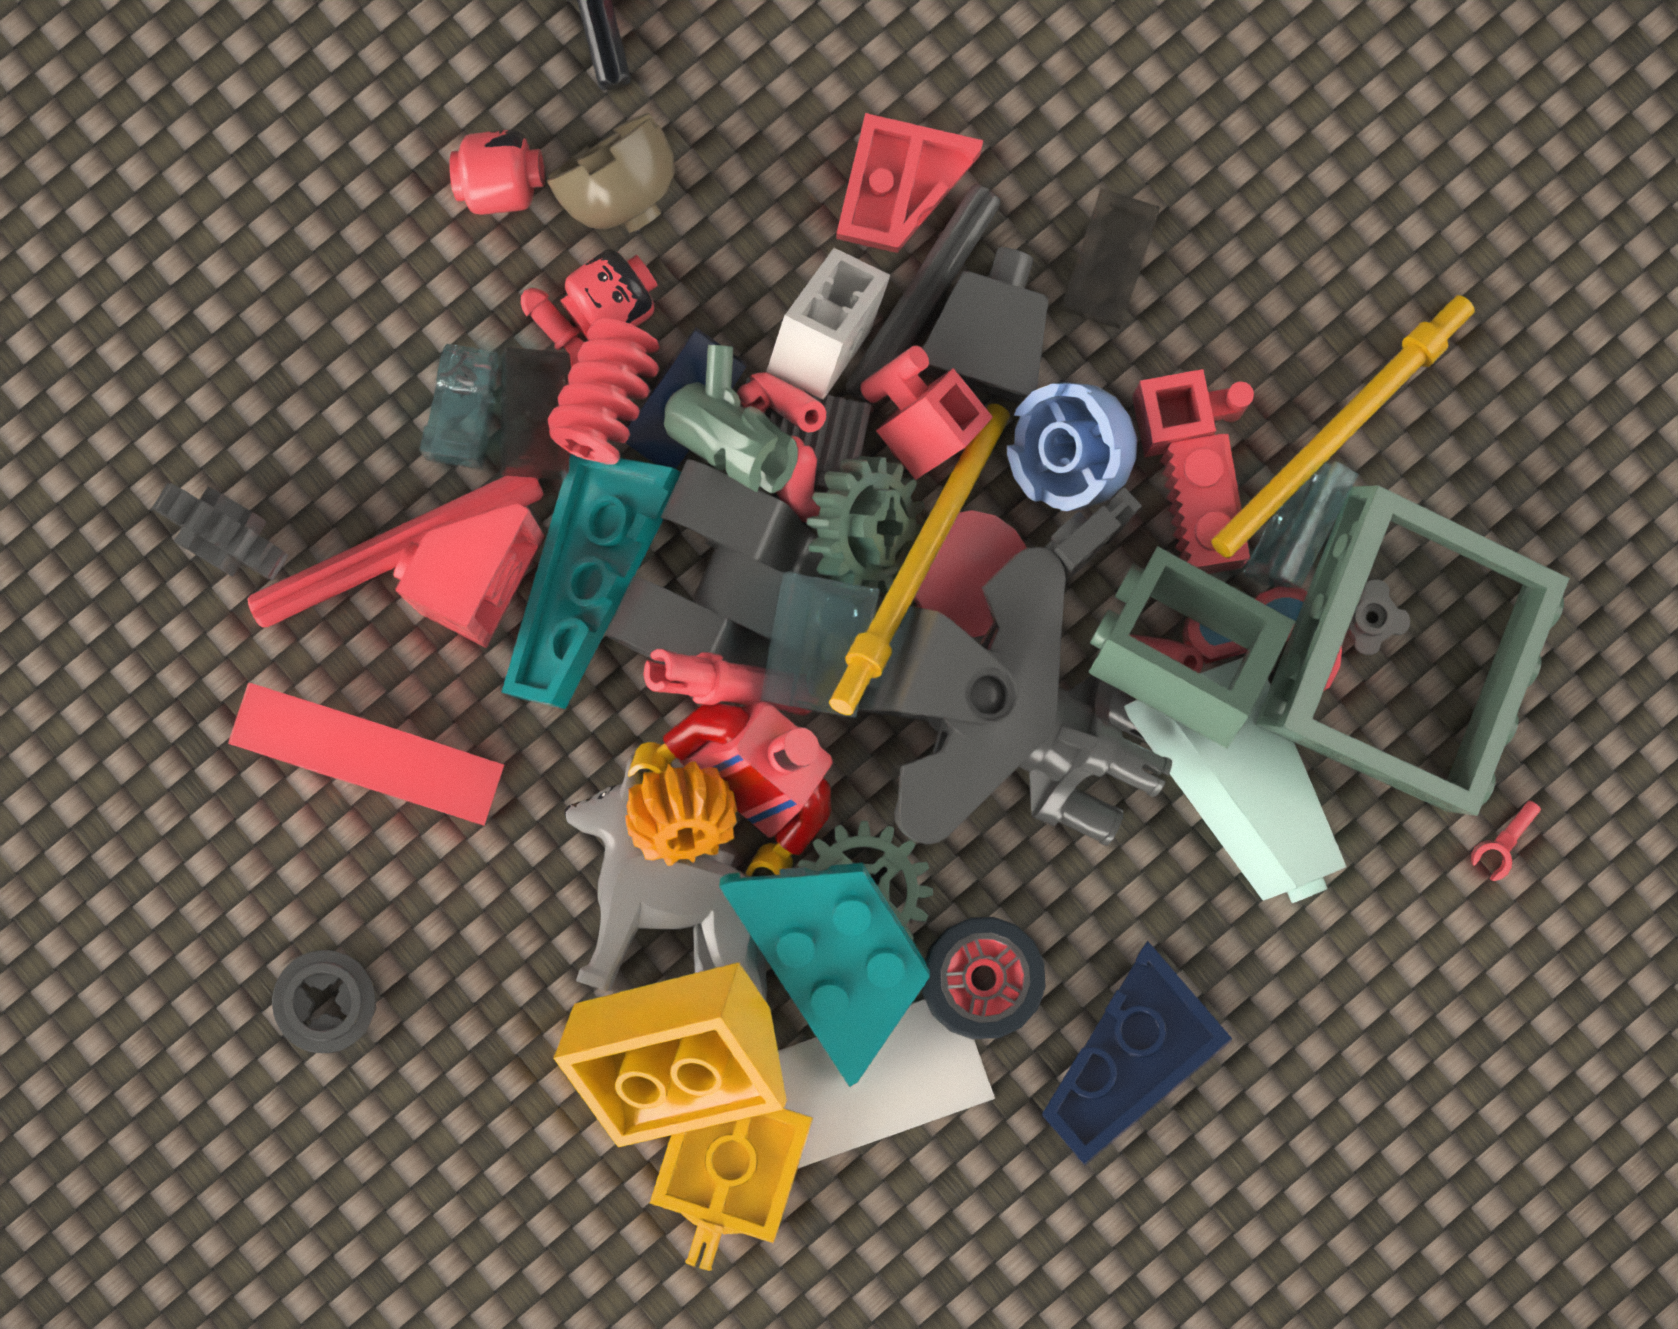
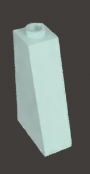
M1243 658L1200 674L1228 689ZM1268 678L1249 717L1228 748L1139 700L1125 705L1124 708L1129 719L1153 752L1172 760L1170 775L1263 901L1287 892L1291 903L1297 902L1328 889L1323 877L1346 868L1344 859L1295 743L1256 725L1270 688Z

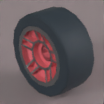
M996 917L968 918L947 928L929 947L925 958L930 977L922 988V994L932 1015L950 1032L972 1040L1001 1038L1022 1028L1038 1010L1046 988L1045 964L1035 942L1017 925ZM986 965L992 968L991 973L995 985L991 989L981 991L973 986L971 975L975 968Z

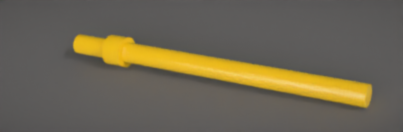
M1457 295L1430 322L1419 323L1403 339V349L1211 540L1214 549L1221 556L1231 558L1421 366L1430 367L1448 349L1447 340L1474 314L1475 310L1472 303L1464 296Z
M989 404L986 409L993 418L965 447L867 632L859 633L845 657L848 667L829 701L831 707L837 712L844 715L853 714L871 678L879 677L892 654L889 644L1010 418V413L1003 406L998 404Z

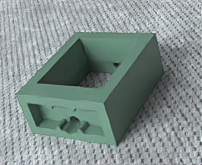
M1157 546L1145 569L1133 563L1119 587L1115 598L1124 602L1125 605L1120 614L1108 609L1091 639L1090 644L1101 650L1088 673L1228 748L1249 717L1296 621ZM1149 596L1247 649L1228 689L1129 635Z

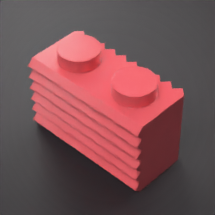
M1218 434L1172 442L1160 462L1166 466L1162 474L1168 478L1164 487L1170 490L1166 499L1173 503L1168 510L1175 515L1171 521V524L1177 527L1173 536L1180 540L1175 546L1181 552L1178 558L1208 574L1243 568L1247 561L1250 560L1248 542L1231 558L1221 556L1211 543V540L1242 510L1229 435Z

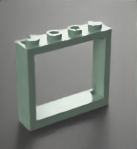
M1379 485L1349 487L1256 725L1444 811L1478 816L1481 806L1487 802L1494 790L1496 780L1494 773L1503 749L1512 740L1517 731L1519 723L1517 713L1527 687L1535 681L1541 668L1540 654L1550 628L1556 624L1564 608L1563 594L1570 578ZM1390 521L1522 584L1447 781L1313 720Z

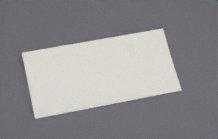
M925 999L910 1005L858 1083L851 1087L848 1086L817 1037L778 1051L787 1099L785 1108L814 1117L798 1168L995 1099L975 1040L950 1032L932 1015Z

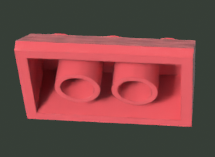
M518 503L427 531L420 545L410 542L402 553L394 571V577L400 579L395 591L419 614L487 648L545 536L530 510Z

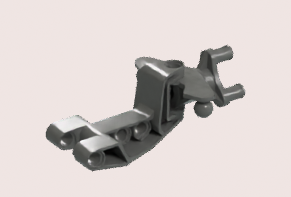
M687 460L660 518L673 521L707 538L705 544L715 548V551L691 601L659 585L633 576L606 636L652 659L650 654L657 649L669 650L670 652L688 656L709 652L720 654L723 657L722 661L767 668L786 673L807 674L812 676L818 685L816 705L831 707L829 701L848 667L845 657L856 636L859 633L867 632L885 597L879 592H876L875 597L852 595L848 594L847 590L833 589L831 587L832 575H822L816 570L823 558L822 553L809 552L808 545L818 537L808 529L799 516L786 503L760 490L755 492L732 479L727 474L697 461ZM1040 547L1024 549L1009 559L982 587L994 622L980 644L942 613L910 606L889 644L892 654L879 677L871 678L854 711L928 721L930 726L938 732L933 754L900 766L898 801L894 811L895 822L900 831L911 840L923 844H933L947 838L1018 767L1029 772L1031 815L1033 818L1050 826H1055L1059 822L1099 841V844L1108 846L1118 832L1124 815L1122 813L1123 809L1118 806H1112L1077 789L1076 787L1085 778L1093 774L1101 777L1104 773H1107L1146 792L1147 795L1153 798L1160 793L1166 781L1143 771L1142 767L1157 775L1161 773L1169 775L1172 768V760L1122 738V731H1125L1148 744L1131 722L1124 708L1125 705L1137 699L1093 675L1069 691L1058 686L1065 572L1063 564L1053 552ZM656 661V662H658V663H660V664H666L665 662H662V661ZM796 701V702H800V703L811 704V703H808V702Z

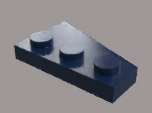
M1147 940L1137 956L1135 964L1106 1007L1104 1015L1084 1048L1082 1047L1043 1111L1042 1116L1082 1164L1086 1166L1232 1042V1037Z

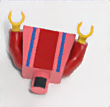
M719 702L714 705H701L663 736V745L655 742L641 744L635 751L628 772L629 777L640 769H650L653 773L659 774L666 771L668 763L671 765L672 761L676 758L679 759L683 766L695 761L700 770L707 767L717 768L720 777L728 781L729 790L734 793L737 811L767 837L775 836L777 844H765L758 849L746 871L748 876H752L758 867H766L772 870L775 875H780V869L792 868L791 855H800L831 814V786L824 778L833 764L831 755L819 746L817 737L813 732L806 728L797 727L774 706L765 702L741 707Z

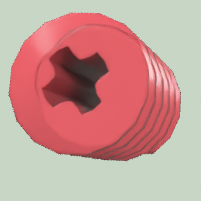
M601 318L595 320L587 332L588 341L583 343L577 354L579 363L574 364L569 371V385L564 386L558 395L559 407L554 408L548 417L549 435L556 444L577 457L606 465H615L620 459V454L607 441L625 443L629 439L630 432L628 428L617 419L635 421L640 414L639 408L628 398L637 400L645 399L650 392L649 387L639 377L654 378L658 374L659 366L657 362L647 353L658 352L660 346L654 337L632 324L617 319Z

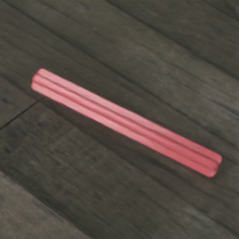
M523 467L250 595L247 599L250 611L255 621L261 627L272 626L395 568L408 544L414 542L420 545L427 531L515 503L526 507L543 497V489L535 472L530 467Z

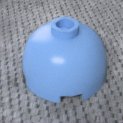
M1068 382L1053 383L1032 391L1016 408L1014 416H1020L1015 428L1014 445H1007V456L1013 477L1028 498L1035 502L1043 501L1053 508L1061 509L1060 511H1075L1112 498L1126 484L1137 459L1138 438L1132 418L1115 396L1094 385Z

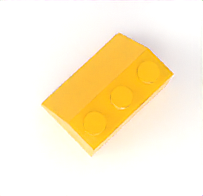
M739 962L574 1003L554 1055V1060L618 1147L784 1110L787 1101L770 1007Z

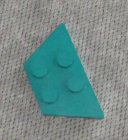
M863 863L831 865L822 871H814L802 867L780 869V875L741 878L740 872L722 876L719 879V888L849 1087L858 1083L930 977L925 960Z

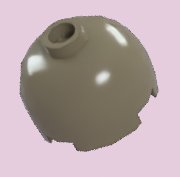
M650 113L638 116L614 128L615 135L606 138L590 149L586 145L548 174L549 179L546 181L552 189V193L571 217L590 228L602 230L624 224L630 233L647 225L661 214L656 203L671 187L675 173L674 157L665 134L660 126L655 123Z

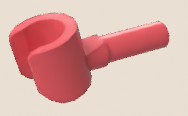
M1528 800L1508 827L1494 841H1483L1474 847L1471 853L1472 865L1475 866L1484 852L1495 849L1500 851L1502 855V864L1493 872L1490 880H1500L1508 875L1512 868L1510 851L1541 811V808L1533 801Z

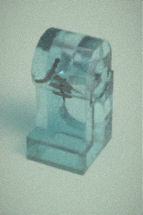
M446 344L444 346L439 362L436 388L428 425L424 426L419 449L427 461L483 470L495 403L493 395L498 369V352L453 344Z

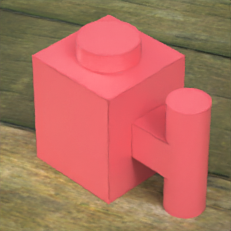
M919 346L910 347L865 379L860 385L863 396L869 402L877 403L888 395L898 407L876 432L915 480L965 448L993 418L954 368L927 386L918 376V373L928 367L929 358L926 352Z
M1203 369L1141 380L1132 398L1144 456L1150 457L1164 454L1174 441L1212 436L1216 432L1214 421L1225 420L1227 422H1235L1239 420L1254 398L1253 388L1246 382H1236L1228 389L1208 392Z

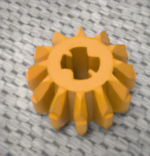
M692 761L683 768H674L668 763L666 771L659 774L646 772L643 775L642 784H636L628 789L629 800L626 805L628 815L625 816L628 834L633 838L634 847L642 849L646 860L663 858L667 866H671L678 860L688 859L694 864L697 856L702 854L716 855L719 851V844L727 843L734 839L733 827L736 823L735 812L737 811L734 793L729 790L728 781L720 777L715 767H707L700 770L696 762Z

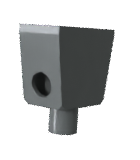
M999 247L989 277L963 271L923 347L929 358V365L919 374L938 379L954 368L971 390L1019 405L1032 391L1037 390L1049 297L1025 289L1034 261L1032 256L1012 248Z

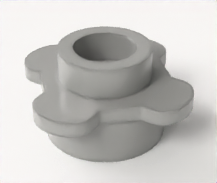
M1370 580L1365 584L1347 630V634L1354 640L1355 649L1363 655L1377 653L1381 642L1391 635L1404 634L1410 626L1409 614L1405 610L1396 607L1389 597V586L1381 580ZM1372 611L1377 614L1378 619L1376 623H1369L1367 621L1366 614Z

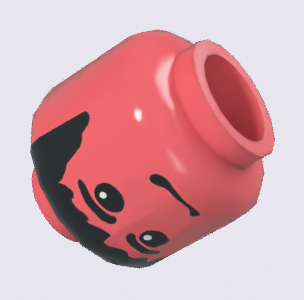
M517 130L466 135L461 142L459 151H452L450 154V179L456 201H465L469 210L474 214L486 215L526 210L533 200L534 188L545 186V167L542 152L540 149L530 150L525 136Z
M607 249L566 278L565 290L568 295L560 301L576 326L588 340L587 332L595 320L601 318L617 319L637 327L649 319L655 309L649 292L656 288L658 284L637 255L626 261L619 252Z

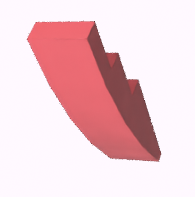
M248 683L228 744L484 826L504 768V764L253 683Z

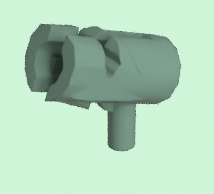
M708 345L706 386L700 382L687 384L669 398L665 407L664 419L667 435L708 461L716 470L723 471L726 468L729 477L755 492L758 491L759 486L770 493L782 490L792 477L797 463L798 448L796 441L781 431L759 409L752 406L746 408L740 406L739 396L731 389L733 346Z

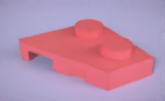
M865 113L836 239L898 253L981 154L983 140Z

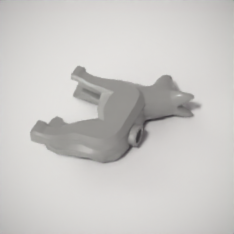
M631 756L627 763L623 783L609 786L589 799L568 805L564 810L567 823L583 833L601 838L605 845L604 859L598 879V901L601 908L599 937L596 950L589 965L580 968L576 981L605 991H611L618 970L638 929L680 930L693 927L695 973L739 962L764 1000H766L765 957L719 888V879L728 873L740 872L731 867L735 855L719 850L716 855L702 854L697 856L694 864L688 859H681L671 866H667L663 858L646 860L642 849L634 847L633 838L628 834L625 816L628 815L626 807L629 800L628 789L636 784L643 783L642 769L638 770L631 777L628 776L634 757ZM740 872L741 878L751 877L746 875L745 873Z

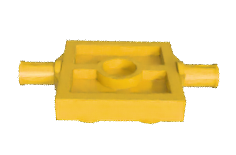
M784 1108V1110L671 1135L650 1204L681 1213L691 1223L697 1225L688 1257L685 1260L686 1264L694 1267L698 1265L705 1242L706 1248L699 1268L712 1271V1264L722 1234L743 1233L771 1243L775 1242L814 1117Z

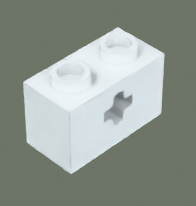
M833 248L785 314L766 372L824 400L870 333L890 274Z

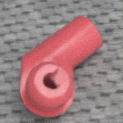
M791 436L796 441L798 448L797 463L790 480L782 490L776 491V494L782 502L786 503L799 516L802 522L806 523L807 518L819 516L820 507L812 499L815 492L817 458L812 447L804 446L800 438Z

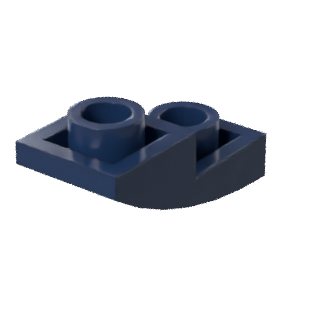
M697 327L694 328L659 375L658 383L639 407L640 414L635 421H628L625 425L630 432L629 439L625 443L656 465L676 469L689 451L688 448L667 435L664 419L666 404L677 390L695 382H700L706 386L708 345L720 344ZM734 354L731 389H733L747 367V363Z

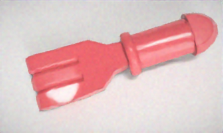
M537 288L525 290L521 296L523 312L527 317L530 316L555 343L554 348L557 351H560L562 348L565 349L570 357V366L572 368L574 364L579 363L577 354L584 341L577 337L580 329L577 326L573 327L548 299L550 296L544 291Z

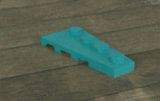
M573 454L570 455L502 693L561 709L567 708L623 599L632 577L635 576L664 520L660 517L681 474L680 471L672 467L622 458L615 465H606L586 460Z

